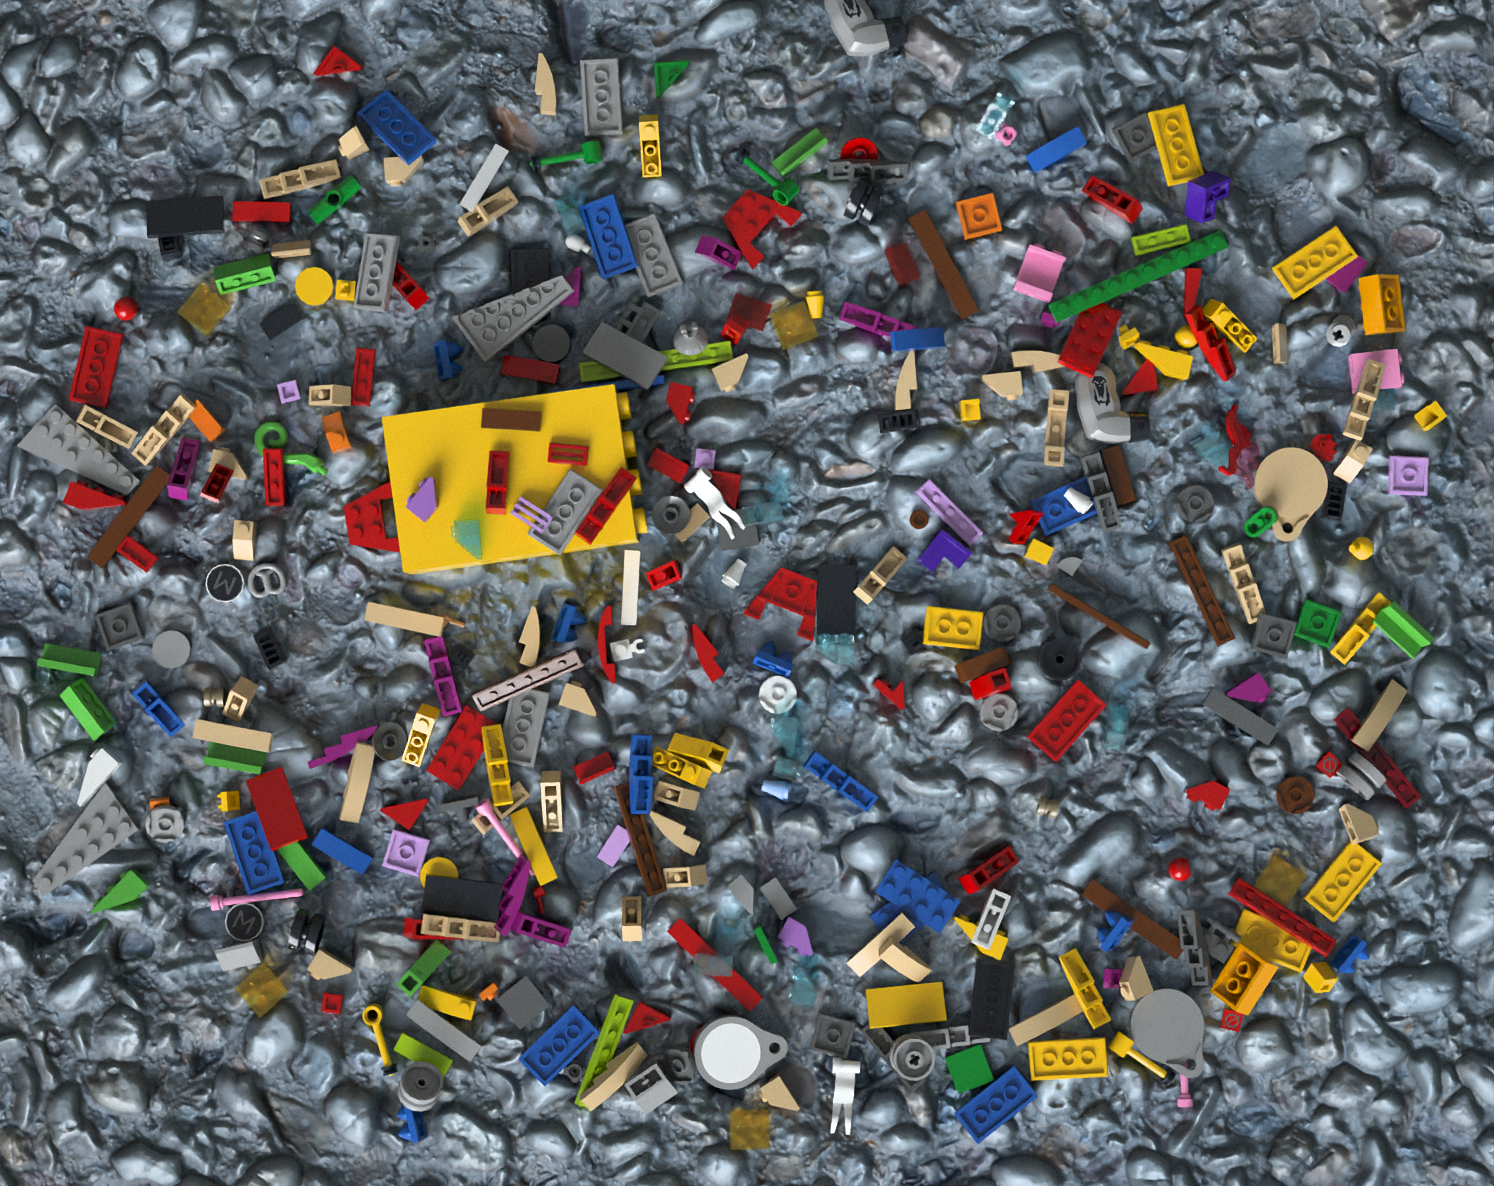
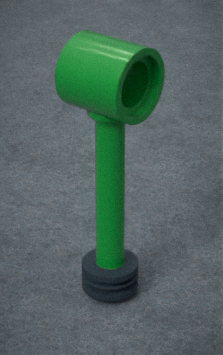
M590 141L581 144L582 151L539 158V155H536V157L535 155L534 157L531 156L530 166H532L533 171H536L537 168L541 170L542 165L581 158L584 159V164L602 162L603 156L600 141Z
M745 148L741 149L734 160L739 162L740 165L745 163L776 188L773 191V197L779 204L787 205L799 193V187L793 180L785 179L780 183L749 157L750 152H747Z

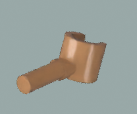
M445 614L439 616L445 618L444 627L449 622L464 628L465 623L453 620Z

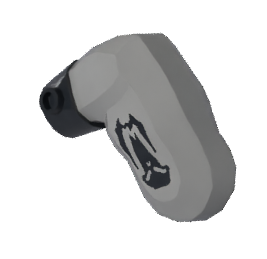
M824 0L832 29L849 56L875 55L908 43L905 25L901 16L884 18L882 21L873 19V14L866 4V0Z
M1099 363L1092 378L1077 372L1075 377L1077 409L1085 435L1089 440L1112 444L1149 440L1150 422L1148 413L1137 411L1125 413L1120 410V400L1116 393V377L1112 369Z

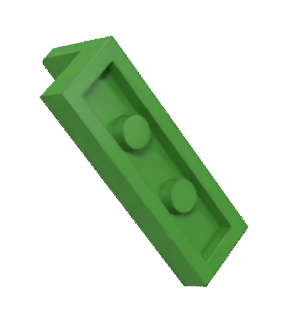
M815 128L771 162V164L780 176L784 178L826 146L828 139L827 137L824 138L820 131Z
M269 253L214 267L215 282L220 295L276 281Z
M1395 601L1382 605L1373 619V623L1411 658H1415L1422 647L1431 644L1434 640V637Z
M46 643L42 658H38L37 666L98 676L102 654Z
M83 678L69 685L60 695L94 741L117 724Z
M210 741L208 754L204 756L203 764L263 774L267 752Z
M300 841L277 849L308 890L313 889L328 877Z

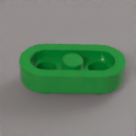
M1266 506L1245 522V533L1250 537L1261 535L1277 522L1279 517L1277 510L1272 506ZM1267 513H1270L1272 518H1269Z

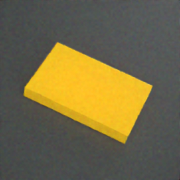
M926 606L922 644L980 650L984 612Z

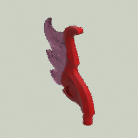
M1233 404L1226 414V429L1232 442V448L1229 449L1228 468L1224 465L1220 466L1218 470L1227 476L1234 474L1243 478L1246 482L1245 490H1249L1255 484L1252 466L1254 470H1258V462L1254 453L1258 456L1260 452L1257 444L1249 439L1251 437L1249 430L1238 421L1236 414L1239 407Z

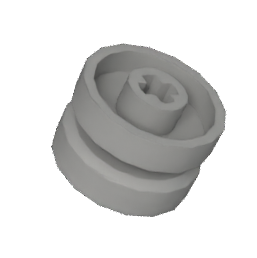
M1354 752L1348 758L1351 767L1342 765L1336 773L1350 789L1362 798L1369 800L1375 794L1371 785L1380 788L1387 780L1369 761Z
M916 1034L900 1036L893 1042L890 1048L889 1059L892 1067L901 1077L907 1080L918 1081L925 1078L931 1073L935 1065L933 1048Z
M423 1061L412 1063L406 1067L398 1085L400 1102L406 1108L413 1111H425L432 1108L436 1104L443 1088V1076L440 1070L435 1065Z

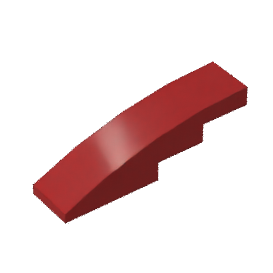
M1201 305L1194 306L1185 314L1191 331L1213 369L1224 382L1228 381L1236 373L1226 340L1225 338H1218L1213 322H1206Z
M621 467L575 531V535L591 545L635 483L637 477Z

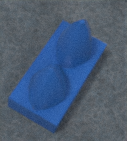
M438 340L433 343L439 381H445L458 375L463 367L454 361H449V358L458 355L463 350V347L456 343L446 342V340Z
M563 603L551 639L563 644L564 642L568 643L578 639L570 624L580 625L586 623L587 619L584 614L576 609V607Z
M773 640L764 644L757 651L753 664L788 678L793 668L792 656L789 651L775 657Z
M1105 911L1107 921L1113 930L1108 928L1097 929L1099 940L1102 943L1100 947L1104 951H1112L1135 921L1130 916H1123L1115 911Z
M1352 934L1329 964L1343 974L1355 972L1354 960L1356 958L1360 960L1369 959L1367 943L1355 934Z
M403 1105L399 1109L397 1116L407 1121L408 1124L399 1131L398 1135L404 1139L412 1140V1143L428 1138L422 1111H413Z

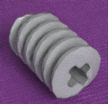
M1347 315L1336 317L1326 332L1329 343L1337 347L1347 344L1355 332L1354 320Z

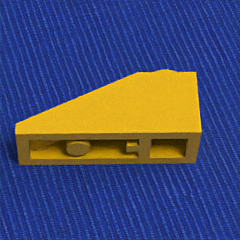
M425 985L421 986L418 998L431 1009L467 1020L473 1019L478 1001L475 998Z

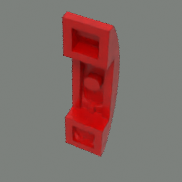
M607 606L599 625L598 651L607 677L611 683H616L615 663L607 664L605 626L613 625L612 606Z

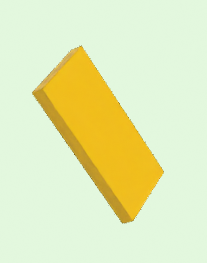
M1185 104L1149 112V120L1168 187L1186 183L1204 175Z
M1334 226L1272 267V270L1294 300L1358 258V255L1339 228Z
M1350 840L1303 899L1334 923L1382 863L1358 843L1352 845Z
M1243 908L1235 927L1236 933L1241 935L1242 938L1238 943L1231 939L1229 944L1237 947L1239 943H1242L1268 960L1302 973L1311 947L1261 915Z
M942 982L866 989L870 1029L947 1021Z
M1106 1037L1028 1041L1031 1081L1109 1076Z

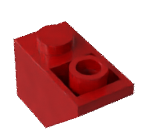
M670 382L666 402L679 424L684 426L685 422H689L691 411L688 410L689 403L693 404L696 392H692L693 387Z
M1006 668L987 673L969 682L975 701L1012 689Z
M1209 780L1185 788L1183 792L1188 794L1187 799L1196 803L1200 800L1205 803V808L1214 811L1215 808L1221 810L1231 789Z

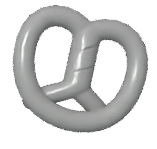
M259 564L249 574L248 587L252 595L258 598L266 597L269 594H280L286 588V577L281 568L276 564ZM274 571L278 574L281 583L277 589L272 588L270 574ZM255 575L262 577L265 588L263 592H258L254 587Z

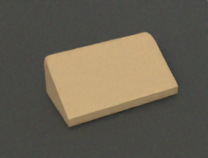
M310 240L273 244L271 255L275 259L311 255L312 245Z
M1275 323L1272 325L1273 363H1287V328L1285 324Z
M697 503L690 509L688 525L681 532L674 535L682 543L685 542L710 516Z

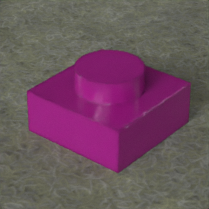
M1046 312L1041 314L1039 322H1043V326L1049 328L1059 326L1060 322L1056 323L1052 314Z
M1105 968L1103 988H1121L1119 981L1123 969Z

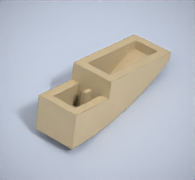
M539 53L535 93L536 95H542L540 111L541 114L557 116V96L553 76L543 53Z
M507 186L477 204L473 212L469 211L460 216L457 222L469 237L515 206L518 200Z
M914 350L909 352L899 373L895 391V411L910 410V391L917 390Z
M1018 351L1011 352L1010 354L1013 369L1032 366L1033 373L1066 367L1057 363L1060 355L1050 352Z
M85 404L75 420L79 424L128 449L138 433Z
M893 546L855 589L854 593L868 605L908 558Z
M534 606L531 607L519 640L520 643L526 645L519 663L530 667L537 663L541 644L540 619L537 607Z
M519 781L511 787L513 804L493 806L492 802V811L499 821L530 797V794ZM480 813L471 820L482 835L494 827L487 816H483Z
M651 810L649 815L661 832L680 849L694 856L701 841L684 834L685 825Z
M892 937L878 949L879 957L913 981L919 983L932 971V968L908 947L900 945Z

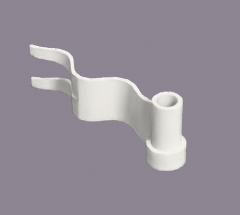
M701 466L696 471V475L684 484V488L689 493L695 492L706 503L710 515L725 527L729 536L733 539L735 536L728 520L720 514L719 510L733 518L742 529L746 526L743 524L740 516L725 504L721 492L709 481L712 478L710 471L706 467Z
M834 1057L832 1073H836L830 1133L835 1132L841 1105L844 1104L846 1134L850 1135L855 1073H860V1061L841 1060V1058Z

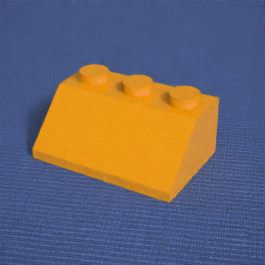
M1376 274L1358 278L1365 335L1405 332L1399 275Z
M1239 943L1210 989V992L1236 1012L1248 1016L1275 974L1278 966L1256 951Z

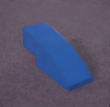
M1079 126L1025 157L1033 172L1036 173L1086 146L1087 141Z
M943 327L890 332L893 351H917L945 346Z
M146 678L131 690L134 698L170 737L185 726V723Z
M325 828L320 830L312 843L317 849L361 874H364L373 860V857Z

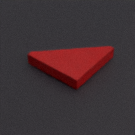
M334 45L313 74L315 76L357 71L362 70L363 66Z
M1145 360L1123 390L1122 395L1158 390L1154 364L1150 360Z
M708 469L712 474L711 480L732 509L736 510L741 474Z
M429 799L384 807L380 811L410 830Z
M640 1001L623 1033L627 1034L670 1021L671 1017Z

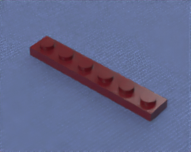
M1346 707L1332 719L1359 753L1386 778V786L1405 809L1421 798V795L1377 741H1375L1368 752L1351 741L1361 727V722L1349 707Z

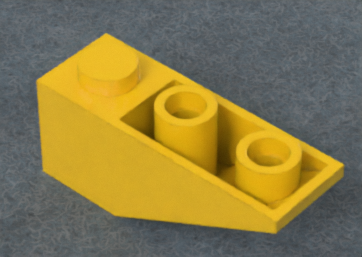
M658 114L639 115L643 177L662 176Z
M1211 298L1202 309L1205 319L1208 322H1213L1215 329L1244 353L1257 340V337L1224 303Z
M1144 340L1134 344L1133 347L1146 359L1150 360L1165 376L1181 380L1188 379L1193 356H1189L1187 351H1170L1168 346L1159 345V347L1151 346V342Z
M422 703L416 713L402 761L420 767L441 709Z
M677 733L674 734L667 749L719 774L729 753L728 749L713 742Z
M656 746L652 754V766L705 789L712 773L711 770Z
M959 914V917L953 916V919L972 940L979 921L974 924L969 922V917ZM997 930L990 950L977 944L975 945L982 953L1001 960L1009 938L1005 936V932Z

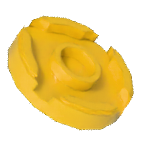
M311 267L299 274L296 279L295 289L300 300L308 305L317 306L324 304L332 296L334 284L328 272L322 268Z
M435 857L428 860L420 872V880L424 888L426 874L459 877L457 866L445 857Z

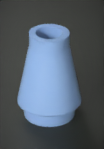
M764 780L762 791L783 800L784 798H789L792 785L787 783V781Z

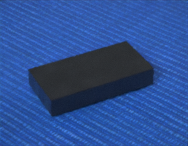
M290 303L259 325L271 341L300 322L302 318L293 304Z

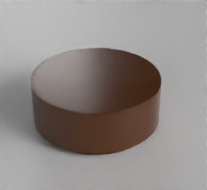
M916 510L910 515L909 522L913 528L923 529L927 526L929 518L926 512Z

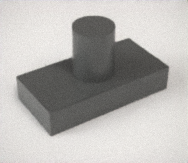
M479 793L443 800L440 803L441 812L456 809L458 821H467L470 819L467 807L477 805L480 802Z

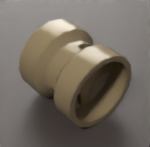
M205 687L204 706L217 705L218 707H225L226 689L218 688L215 690L212 687Z
M1040 796L1036 814H1047L1051 818H1056L1060 800H1049L1045 796Z

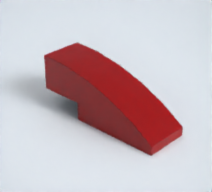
M489 451L486 514L506 515L509 451Z
M693 624V640L699 661L713 683L725 674L713 659L719 653L698 626Z

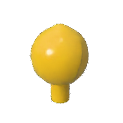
M1189 325L1182 326L1176 331L1174 336L1180 347L1188 349L1197 344Z
M1357 537L1352 541L1349 551L1358 559L1364 560L1372 555L1374 545L1367 537Z

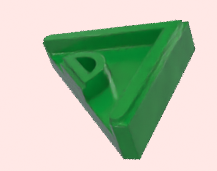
M689 60L654 62L656 99H659L689 65Z

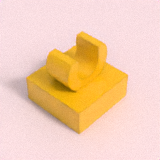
M337 280L335 299L354 301L357 282Z
M1125 324L1119 328L1121 335L1119 336V343L1123 350L1140 341L1139 332L1135 327L1129 330Z
M226 791L217 795V798H221V805H218V808L222 809V811L240 810L239 791Z

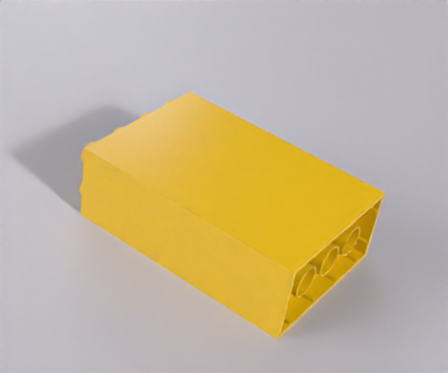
M615 384L382 417L403 572L413 575L556 554L529 536L528 532L531 526L510 512L514 510V505L520 501L518 500L520 496L543 510L570 469L603 491L621 467L637 477V480L591 545L577 535H574L563 553L639 543L638 534L648 533L645 510L643 508L634 509L632 496L642 495V487L638 469L629 470L627 458L637 457L633 431L623 432L622 420L632 418L627 392L618 393ZM482 408L542 412L541 430L536 432L481 428ZM549 443L588 446L587 466L548 463ZM553 447V451L584 454V450ZM490 450L509 451L506 515L486 514V486ZM552 455V459L583 461V458ZM431 476L436 482L438 508L425 523L406 508L408 504L406 500L412 493L416 494L420 488L418 486L425 477L428 479ZM523 504V508L539 517L540 513ZM519 510L518 514L535 523V519Z

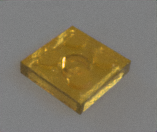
M201 283L177 313L206 337H209L232 307Z
M805 301L769 314L783 351L818 337Z
M1273 854L1253 887L1284 907H1287L1307 876Z
M263 963L239 984L235 991L259 1017H262L289 992V989Z
M768 1109L729 1110L731 1150L769 1149Z

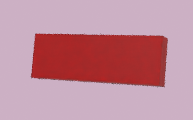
M233 201L232 220L291 222V203Z
M356 348L351 405L371 406L375 349Z
M263 448L266 506H285L283 448Z

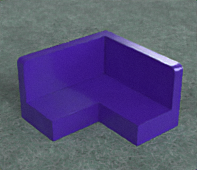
M1211 171L1188 181L1185 216L1199 223H1205L1214 219L1216 201L1229 196L1231 178Z
M940 530L917 561L931 572L935 570L943 558H946L960 569L972 552L945 531Z

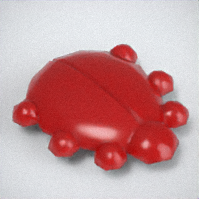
M1331 434L1316 435L1309 445V449H1313V455L1315 457L1319 456L1320 461L1325 459L1332 461L1333 455L1337 453L1333 449L1336 443L1332 442Z

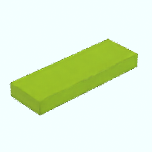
M1187 224L1131 237L1135 256H1140L1191 243Z
M404 1032L393 1049L414 1062L423 1061L435 1065L440 1070L443 1078L453 1062V1059Z

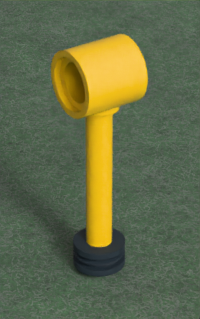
M372 1003L365 1008L362 1017L366 1024L373 1026L384 1067L381 1068V1070H384L383 1076H391L398 1072V1069H395L397 1068L395 1067L397 1066L396 1063L392 1064L380 1026L384 1011L379 1004ZM375 1010L378 1013V1018H370L368 1011Z
M1118 1031L1108 1048L1123 1058L1129 1054L1161 1076V1082H1164L1165 1085L1168 1086L1174 1081L1175 1072L1171 1071V1069L1165 1071L1132 1048L1134 1041Z

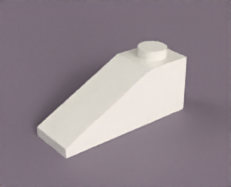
M98 748L90 756L92 759L88 763L77 802L79 806H84L122 764L107 748Z
M996 889L990 891L972 938V943L990 950L1011 896Z

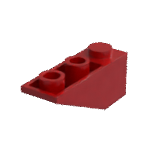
M77 480V483L70 482L63 503L84 511L126 506L128 503L123 501V496L113 493V496L105 494L107 490L99 487L91 489L88 487L89 483Z

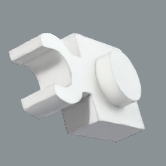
M629 639L610 643L614 662L633 658L632 652L644 653L645 649L638 650L636 647L639 642H643V639H637L633 644H630Z

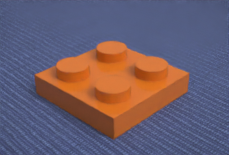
M993 193L955 203L965 240L1002 231Z

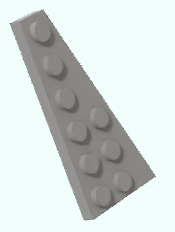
M561 275L532 288L524 289L521 292L492 301L479 308L455 315L452 318L484 362L487 363L575 292V290L566 278Z
M57 404L45 414L17 445V447L128 496L141 482Z
M105 782L33 879V882L43 896H46L140 830L107 782Z

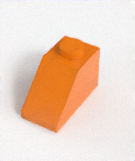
M340 411L322 417L331 451L336 454L352 448L353 446Z

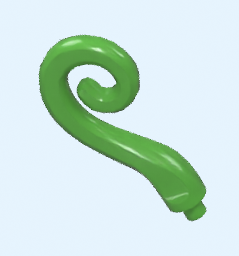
M268 421L256 429L254 443L261 456H263V448H268L264 443V436L270 430H275L280 435L278 440L270 439L268 441L272 448H281L286 444L288 433L280 423ZM283 454L284 464L304 465L315 474L320 472L323 476L329 471L324 466L326 462L313 454Z

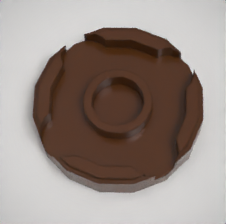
M1299 776L1286 777L1277 786V803L1287 813H1304L1312 806L1315 797L1314 788L1305 778Z

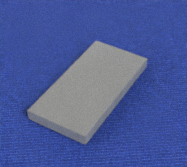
M618 58L580 60L585 137L623 135Z
M653 213L625 224L639 265L636 270L647 297L650 298L683 285L656 214Z
M376 233L365 234L353 308L388 312L400 236Z
M601 322L582 351V354L587 358L647 390L668 360L667 356L604 322Z
M570 469L543 509L544 512L553 517L543 534L531 527L528 535L561 556L575 535V531L586 518L603 490ZM539 515L540 519L544 521L547 519L543 515ZM535 521L534 524L541 528L542 524Z
M531 689L509 699L502 730L507 762L534 768L550 696L549 692Z

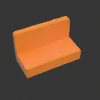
M197 399L194 401L197 407L189 418L205 437L212 442L225 431V428L202 401Z

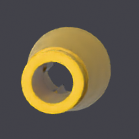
M822 290L808 291L806 300L811 318H822L824 305Z

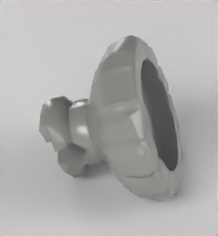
M691 322V324L687 325L682 324L675 332L673 344L679 353L690 356L704 351L708 345L709 338L707 332L702 327L698 326L696 322Z

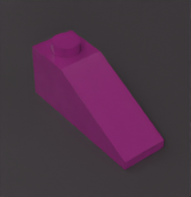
M181 438L167 484L170 498L188 501L194 481L201 441Z
M523 911L518 912L511 927V930L516 933L566 948L572 932L567 927Z

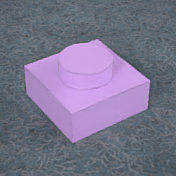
M296 380L277 384L282 404L301 399Z
M697 448L695 468L704 466L707 469L714 470L716 450Z

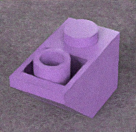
M431 476L428 479L425 477L418 486L420 488L416 494L412 493L406 500L408 503L406 508L425 523L438 508L436 482Z
M788 916L777 935L780 938L779 942L787 947H790V945L796 947V952L805 957L807 954L812 956L813 950L806 926Z

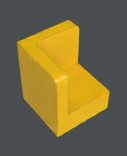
M980 399L961 400L959 402L961 422L981 419Z
M1437 401L1431 402L1414 415V418L1424 431L1429 430L1447 417Z
M1032 539L1023 557L1047 565L1054 548L1036 539Z
M1326 962L1311 963L1303 976L1315 993L1330 992L1338 980V977Z

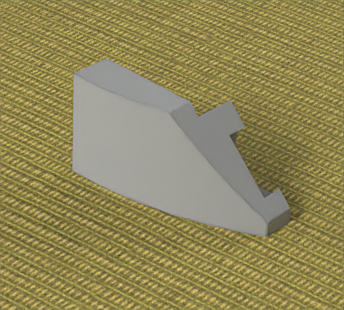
M741 874L727 888L753 916L755 914V889Z

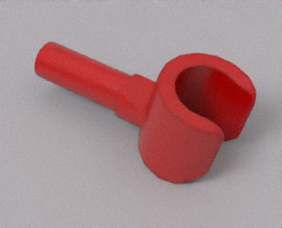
M539 885L534 888L533 894L541 914L544 913L541 896L546 895L543 886Z

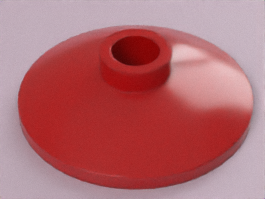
M857 137L844 144L840 152V159H878V150L871 140ZM857 151H862L860 155L855 154Z

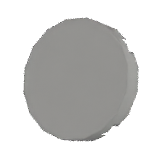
M169 630L162 632L153 642V657L158 664L165 668L181 667L188 661L191 655L190 641L186 635L179 631Z
M997 693L984 699L980 707V717L984 725L989 729L1004 731L1012 727L1016 722L1018 708L1013 698L1006 694Z
M160 805L153 808L147 815L145 822L147 833L154 840L164 843L172 842L179 837L185 825L184 817L180 810L170 805Z

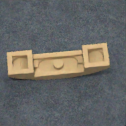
M1050 389L1044 465L1063 467L1065 429L1069 391Z

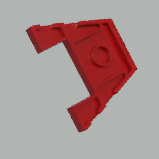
M747 189L722 219L750 268L753 270L764 258V255L750 244L775 215L792 227L802 216V213Z
M391 482L344 506L350 545L400 553L398 537L387 539L381 501L382 499L393 498Z
M781 567L743 614L760 620L766 602L804 617L797 636L813 642L817 581Z

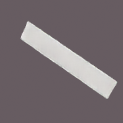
M495 144L460 202V206L473 212L508 154V150Z
M625 550L621 625H636L640 551Z

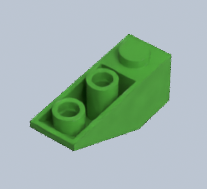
M127 869L119 877L121 881L117 885L113 883L106 890L108 894L103 899L100 897L93 903L92 906L94 908L90 912L93 914L138 899L151 884L136 869L130 871Z
M437 939L396 985L411 997L451 951Z

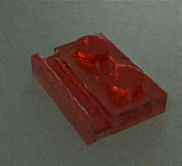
M736 293L727 320L736 313L750 322L748 327L763 332L772 305Z

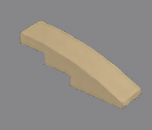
M335 159L299 167L296 170L260 179L259 182L264 199L328 183L340 179L341 175Z
M1371 359L1366 360L1342 435L1362 440L1367 421L1371 416L1374 401L1378 396L1385 364Z
M181 394L170 409L166 410L158 422L149 429L131 454L143 465L147 466L175 435L197 406L184 394Z
M1240 543L1223 548L1221 551L1246 619L1251 624L1257 622L1259 612H1266L1257 584L1253 579L1249 564L1246 562Z
M368 602L364 618L365 621L440 637L442 636L445 622L443 617Z
M1391 679L1369 709L1370 712L1360 724L1361 727L1351 741L1368 752L1399 707L1407 690Z
M196 719L192 738L270 753L273 733Z
M356 743L347 773L348 780L343 793L344 801L339 814V819L342 821L359 823L375 755L373 745Z
M901 912L889 925L887 924L875 937L865 944L847 964L859 977L862 976L881 959L878 949L892 937L899 943L915 928V925Z
M423 914L422 934L499 942L500 933L494 928L497 922Z
M1072 994L1041 1009V1011L1025 1018V1020L1008 1029L1016 1046H1019L1083 1012V1009L1075 994Z
M638 1042L606 1064L608 1069L593 1079L595 1085L579 1095L581 1101L590 1111L619 1089L648 1056Z

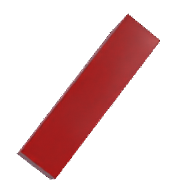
M1185 269L1184 317L1195 306L1202 269Z

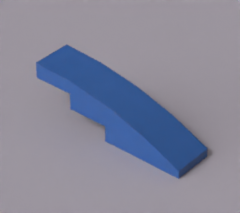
M631 734L629 763L631 814H650L654 778L651 775L653 756L650 755L652 735Z
M814 750L803 764V767L867 813L878 799L877 795Z

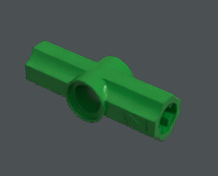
M350 175L336 188L328 191L325 197L307 212L319 225L334 211L342 208L344 203L362 187ZM332 196H339L338 203H330Z

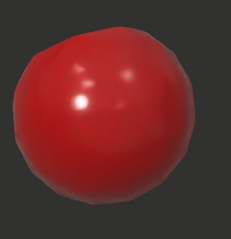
M121 297L114 304V313L121 320H131L138 312V305L131 297Z
M1177 857L1169 863L1168 872L1173 879L1184 881L1191 876L1188 859Z

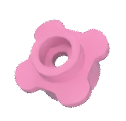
M1002 123L999 132L995 133V138L1001 140L1005 146H1009L1017 132L1012 127H1009L1007 123Z

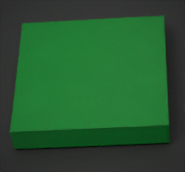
M1305 599L1297 620L1294 636L1330 648L1342 611Z
M761 924L754 926V932L770 963L778 962V957Z
M981 1044L944 1057L958 1094L994 1081Z

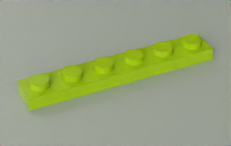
M614 995L574 1102L575 1104L586 1107L579 1095L595 1085L593 1079L608 1069L606 1064L614 1056L634 1000Z

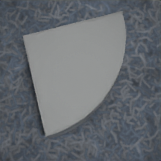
M1076 557L1065 558L1056 567L1072 577L1083 560Z

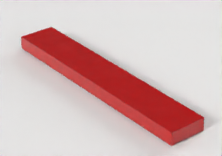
M1239 877L1228 893L1237 901L1325 957L1329 955L1337 941Z
M681 917L669 928L667 932L749 1012L763 999Z

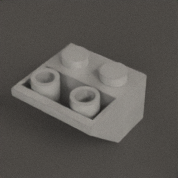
M657 1060L624 1083L634 1101L646 1114L678 1093Z

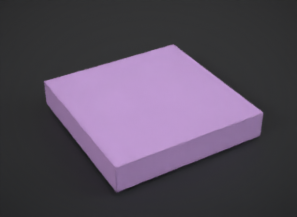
M1389 456L1388 494L1427 496L1429 457Z
M393 829L382 866L419 877L430 839Z

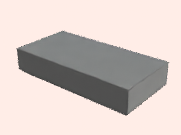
M776 877L760 887L781 920L797 910Z

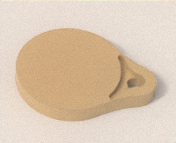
M1289 447L1272 452L1260 462L1253 479L1254 495L1261 508L1272 506L1277 510L1279 517L1277 522L1272 525L1275 536L1285 542L1292 541L1300 535L1307 520L1323 503L1328 488L1326 471L1321 462L1313 454L1300 448ZM1267 513L1268 517L1272 518V515ZM1284 523H1289L1292 526L1290 533L1283 531L1282 525Z

